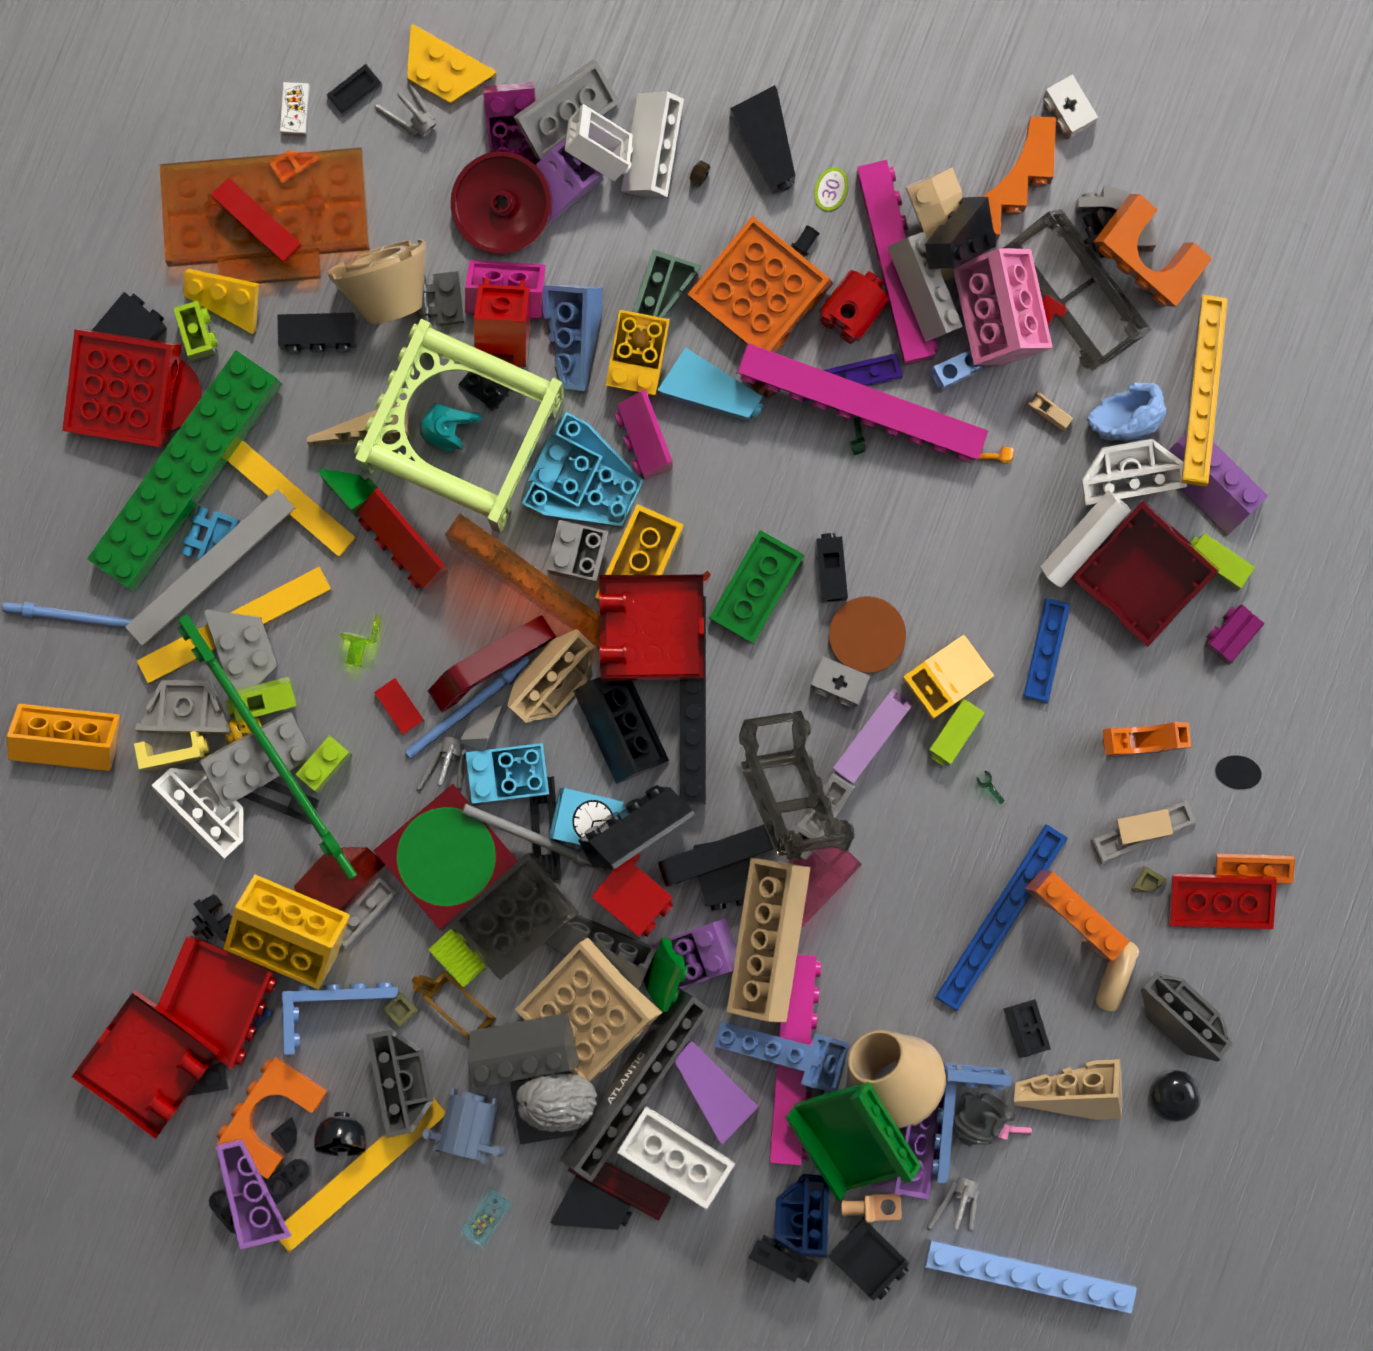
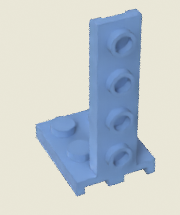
M392 982L376 983V988H366V983L350 984V989H340L339 984L324 985V990H313V987L307 985L298 986V991H282L284 1055L295 1054V1049H300L299 1033H294V1023H299V1007H293V1002L394 998L398 994V988L392 987Z
M721 1021L714 1046L805 1071L802 1085L834 1092L838 1089L850 1043L815 1033L812 1046Z
M945 1063L946 1086L942 1096V1108H937L936 1123L941 1124L940 1134H935L934 1149L938 1150V1158L932 1162V1175L936 1176L937 1183H946L948 1181L957 1082H961L964 1087L976 1088L978 1084H986L989 1089L1003 1090L1004 1086H1010L1011 1075L1007 1069Z

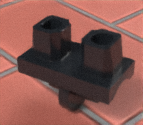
M1101 209L1082 217L1088 234V238L1082 240L1084 245L1092 243L1094 250L1098 251L1100 247L1094 243V240L1114 214L1111 209L1105 211ZM1098 251V253H1099L1101 259H1102V258H1105V256H1103V255Z
M216 894L204 900L198 899L193 905L206 921L203 922L198 915L195 916L192 921L196 924L197 928L192 933L195 936L202 933L208 940L213 936L209 930V927H211L221 941H226L232 915L228 913L220 920L215 917L213 913L223 906V903Z

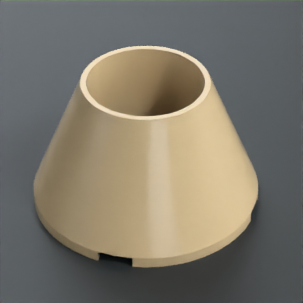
M418 239V244L412 245L411 240L364 252L354 256L355 260L347 265L344 262H340L327 271L328 276L369 324H381L402 318L422 307L426 260L425 240Z
M877 1030L863 1035L853 1045L848 1059L846 1088L869 1082L899 1129L911 1124L913 1126L919 1124L934 1111L945 1090L946 1074L941 1056L925 1040L914 1036ZM899 1061L893 1072L882 1079L874 1080L880 1069L889 1063Z

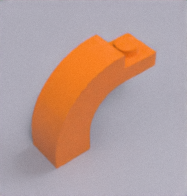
M1172 722L1134 728L1102 729L1105 755L1127 756L1192 748L1189 722Z

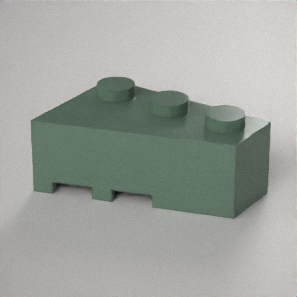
M653 249L632 312L664 318L699 272L701 265Z

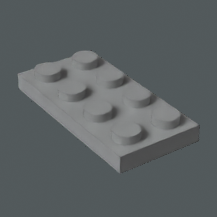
M592 59L514 116V119L536 158L541 160L550 150L567 137L568 121L583 104L600 115H604L620 102L598 62Z
M288 711L261 726L289 771L306 762L312 756L291 712ZM252 732L199 761L223 807L280 776Z

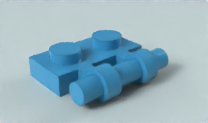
M199 506L196 515H193L190 521L192 526L188 536L184 537L182 543L184 547L181 554L191 557L193 549H199L197 557L199 560L234 529L240 520L214 511L211 520L205 519L208 509ZM205 527L208 530L202 542L197 539L201 528Z

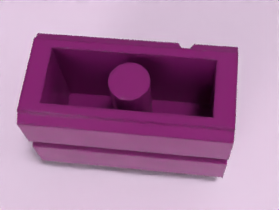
M1241 604L1236 609L1231 606L1222 617L1226 620L1220 628L1215 625L1206 636L1209 641L1205 646L1228 665L1237 658L1264 625L1263 621Z

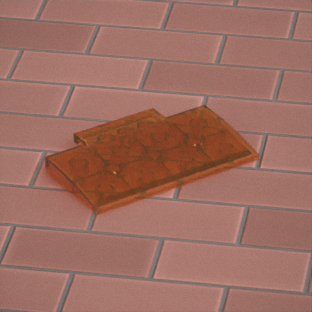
M362 147L160 164L165 261L168 267L218 263V275L259 284L321 279L320 254L370 250ZM313 158H319L317 161L313 162ZM296 159L299 166L303 165L309 160L311 163H307V167L305 168H299L302 170L296 173L294 171L296 169L290 160ZM273 161H280L277 164H275L278 170H273L270 163ZM289 173L294 174L286 182H281V176L284 177ZM228 177L301 243L302 247L285 264L211 197V194Z

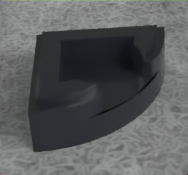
M292 1117L271 1133L286 1154L293 1149L297 1140V1126Z

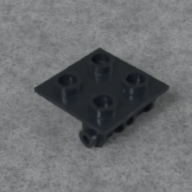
M468 372L458 384L483 402L492 412L495 408H499L500 403L504 400V396H509L507 392L509 390L513 391L472 372Z

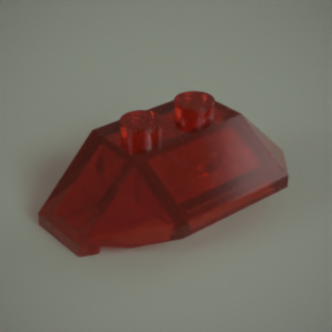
M340 847L357 873V876L350 881L332 855L326 857L323 854L294 885V891L343 911L386 866L368 847Z

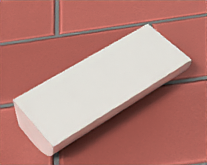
M668 91L637 94L631 129L633 151L630 156V162L632 164L629 171L623 177L622 192L641 197H668L683 98Z
M1108 490L1040 566L1046 577L1062 588L1129 514L1131 510L1128 505Z

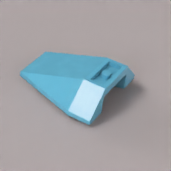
M564 412L547 435L525 481L521 504L546 516L622 526L644 480L637 475L589 423L568 412Z

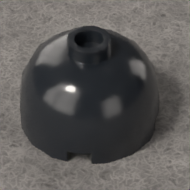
M1179 1070L1164 1071L1157 1076L1150 1085L1148 1094L1150 1106L1156 1114L1164 1120L1173 1122L1184 1121L1193 1116L1200 1106L1202 1096L1200 1086L1194 1077Z
M335 1112L333 1117L324 1119L317 1127L314 1138L315 1151L332 1156H338V1152H348L347 1156L365 1153L366 1132L363 1125L356 1119L351 1118L349 1113Z

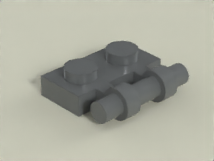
M459 272L433 274L434 284L429 285L426 284V275H424L422 307L417 310V317L431 323L430 317L438 316L439 326L464 323ZM428 294H435L436 306L429 307Z

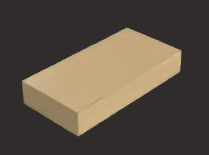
M1168 809L1116 820L1122 845L1173 834Z

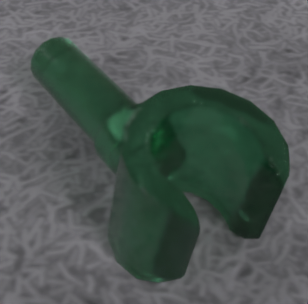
M854 418L857 439L850 441V445L854 455H858L866 451V442L861 431L860 418Z
M984 771L989 781L982 783L977 777L978 786L987 788L999 804H1002L1005 800L992 784L991 774L988 771Z

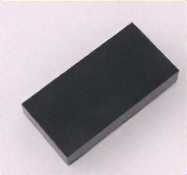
M365 64L326 95L342 116H344L382 86V83Z

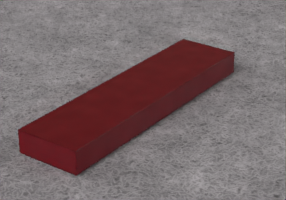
M607 1162L604 1163L592 1182L570 1167L568 1169V1172L658 1221L671 1199L670 1196Z

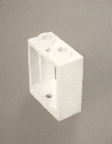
M583 104L568 121L565 151L615 182L621 174L625 175L631 167L630 156L633 151V135Z

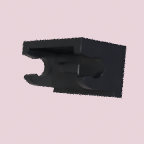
M1036 999L1004 1008L1019 1058L1051 1049Z

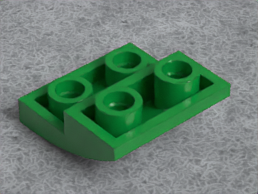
M661 937L644 978V983L655 1004L662 1011L668 1012L670 1004L676 1002L678 996L677 988L679 983L684 982L686 978L687 967L684 965L683 956L675 954V951H673L671 940Z

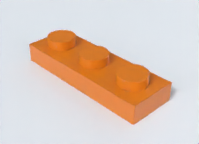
M1216 853L1215 875L1271 876L1277 878V883L1293 884L1294 856Z

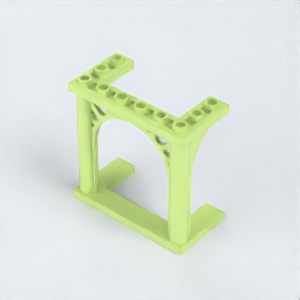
M420 319L419 324H414L409 333L411 341L408 347H403L399 354L398 361L400 364L397 371L392 370L388 377L387 384L389 388L386 394L382 393L377 401L376 408L379 409L375 417L371 416L366 424L365 431H367L364 441L359 440L356 445L354 454L357 456L355 459L362 471L372 475L374 469L387 471L487 516L492 530L502 533L512 511L509 502L548 418L555 419L565 397L563 384L554 378L550 382L432 329L430 322ZM428 354H430L434 359V367L427 371L420 365V359L425 361ZM438 354L443 355L442 359H447L449 362L444 366L440 365ZM414 366L420 372V376L416 380L411 379L410 376H414ZM452 370L472 372L541 403L498 496L431 466L422 460L411 447L405 431L406 408L415 390L430 377ZM401 394L407 395L406 400L400 399ZM392 416H398L399 420L396 425H387L393 421ZM389 431H397L401 437L394 444H385L382 441L384 434ZM401 446L406 447L405 455L401 454L400 451H398V454L393 452Z

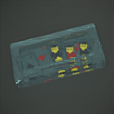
M491 1188L461 1232L482 1246L510 1208L512 1202Z

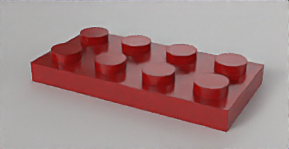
M1172 873L1169 925L1274 929L1277 878L1271 876Z

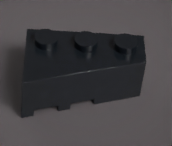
M962 197L959 201V208L956 211L950 212L948 215L949 220L946 224L940 225L925 243L929 269H955L996 247V234L993 229L988 197Z

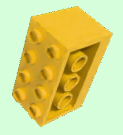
M254 875L235 906L223 949L319 990L338 956L350 914L258 875Z

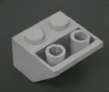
M559 520L547 565V572L565 578L597 582L609 532Z

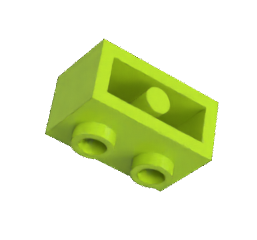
M198 300L174 307L175 316L189 359L193 362L216 355L214 347L218 346L214 331L209 332L207 323L211 322L207 307L202 308Z

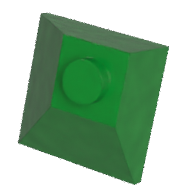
M320 469L318 471L322 480L355 517L359 516L357 510L373 491L378 488L369 477L364 480L358 474Z

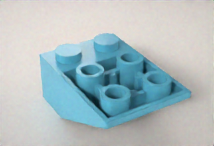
M543 743L466 752L472 806L549 795Z

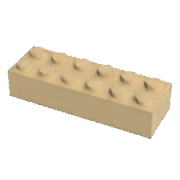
M750 859L728 1000V1013L768 1022H787L811 867L769 859Z

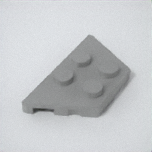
M209 609L204 610L223 670L236 690L259 684L277 667L261 617Z
M161 680L155 690V696L150 699L145 708L147 709L141 723L137 722L135 726V731L190 733L196 731L198 733L230 734L231 732L214 684L210 681Z

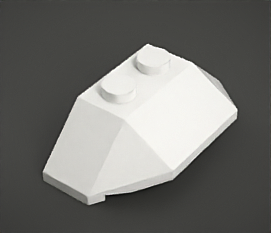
M1153 439L1101 448L1082 478L1085 505L1096 504L1108 490L1119 499L1185 488L1187 484L1181 483L1183 461Z
M170 768L152 784V788L167 809L204 847L219 857L225 859L243 842V807L237 801L225 807L221 806L204 771Z

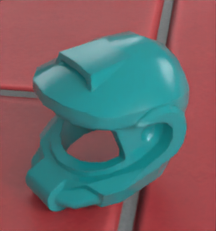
M434 403L420 421V435L426 444L448 452H451L452 449L463 450L462 439L455 436L457 424L481 422L482 415L478 412L460 411Z

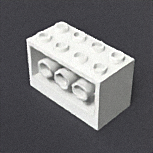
M647 1106L618 1150L619 1154L705 1209L709 1207L735 1165L734 1161Z

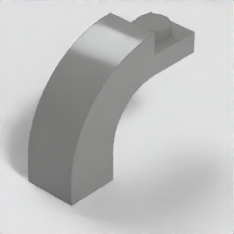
M1103 187L1101 197H1097L1096 193L1082 194V197H1078L1076 201V213H1093L1101 209L1103 211L1111 209L1113 214H1115L1131 193L1119 188ZM1151 218L1138 238V251H1153L1157 245L1153 218Z
M833 773L809 812L794 829L784 847L807 860L834 824L855 786Z

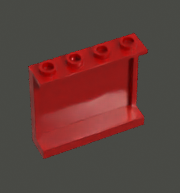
M186 936L158 1006L220 1050L214 1060L228 1065L229 1069L237 1068V1065L241 1066L247 1055V1051L244 1050L247 1041L251 1042L255 1036L257 1027L254 1024L257 1017L261 1018L266 1010L267 1003L264 1001L267 994H271L276 986L277 979L274 978L276 972L199 938Z

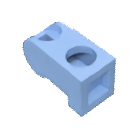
M971 350L933 366L929 374L940 393L964 378L977 373L982 369V366L974 365Z

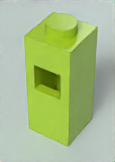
M1205 533L1200 538L1195 536L1191 541L1200 552L1220 569L1215 577L1236 591L1243 587L1255 569L1253 565Z
M289 677L237 690L254 717L297 706ZM226 700L229 716L234 715L236 722L243 720L231 700Z
M963 699L928 752L932 754L930 759L941 766H944V764L950 766L985 712Z

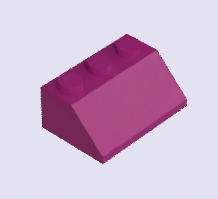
M470 260L465 285V313L474 314L478 284H484V278H490V285L520 286V280H526V286L530 287V319L541 318L546 265Z
M646 390L640 391L617 405L619 412L614 414L619 427H625L627 436L623 438L628 451L633 450L636 459L632 460L637 475L642 474L645 480L673 470L670 453Z

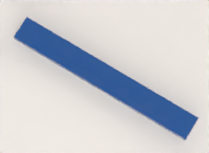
M1045 824L934 998L954 1011H958L1031 895L1025 890V887L1041 870H1048L1068 837Z

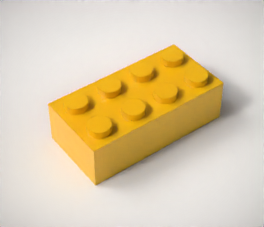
M636 504L605 575H664L684 530V524ZM599 589L595 596L597 602H599Z

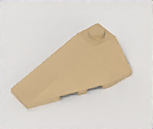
M953 167L905 186L922 232H925L928 240L940 225L946 224L949 220L948 215L950 212L956 211L960 206L959 201L962 199V190ZM940 269L944 281L955 277L953 269Z
M407 406L405 412V431L408 441H411L410 411ZM378 409L306 437L307 444L309 446L357 444L359 440L364 441L367 431H365L366 424L371 416L375 417ZM392 416L393 421L387 425H396L399 420L398 416ZM389 431L384 434L382 441L396 442L401 437L400 433Z
M1120 1059L1094 1060L1086 1062V1067L1071 1070V1067L1062 1069L1063 1073L1049 1077L1044 1074L1015 1082L1014 1105L1093 1120L1122 1119L1123 1096Z

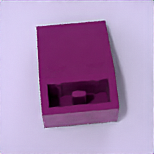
M534 82L484 86L483 94L490 152H511L525 157L532 163H538L540 160L536 158L514 119V116L536 101Z

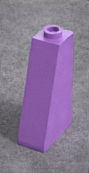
M694 1042L686 1043L675 1059V1063L717 1139L723 1144L759 1106Z

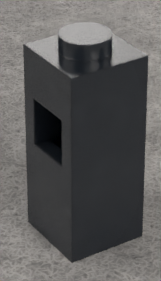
M836 533L821 534V538L816 539L821 603L846 601L848 599L842 536L836 537Z

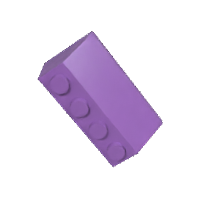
M1186 433L1168 450L1182 461H1184ZM1214 442L1212 443L1207 487L1187 484V487L1180 488L1227 536L1268 497Z
M941 1098L934 1111L915 1126L911 1124L899 1128V1131L921 1164V1168L912 1182L903 1184L901 1179L896 1177L873 1183L872 1189L929 1199L933 1178L932 1162L936 1160L938 1150L934 1149L935 1134H940L941 1125L936 1123L937 1108H942L943 1098Z

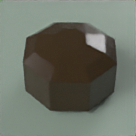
M701 160L697 162L691 170L690 183L701 187L711 169L710 164Z

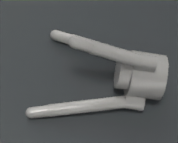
M411 82L408 83V87L422 111H417L402 93L399 92L397 95L414 115L410 119L413 123L412 125L382 106L375 105L378 111L408 129L414 136L418 134L421 137L426 136L437 124L434 121L435 117L430 113Z
M444 737L443 743H439L434 757L417 786L418 791H421L440 756L444 759L437 785H442L449 762H456L458 758L457 788L459 790L462 789L466 750L462 749L463 743H460V740Z
M959 1177L957 1183L952 1182L949 1192L933 1215L927 1228H933L952 1196L956 1193L955 1198L960 1199L961 1202L953 1229L958 1230L966 1202L970 1203L971 1200L968 1229L970 1231L973 1230L976 1203L980 1192L977 1190L979 1183L963 1177Z

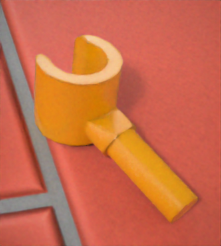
M1002 446L999 454L980 453L979 459H994L1008 464L1013 459L1014 449Z

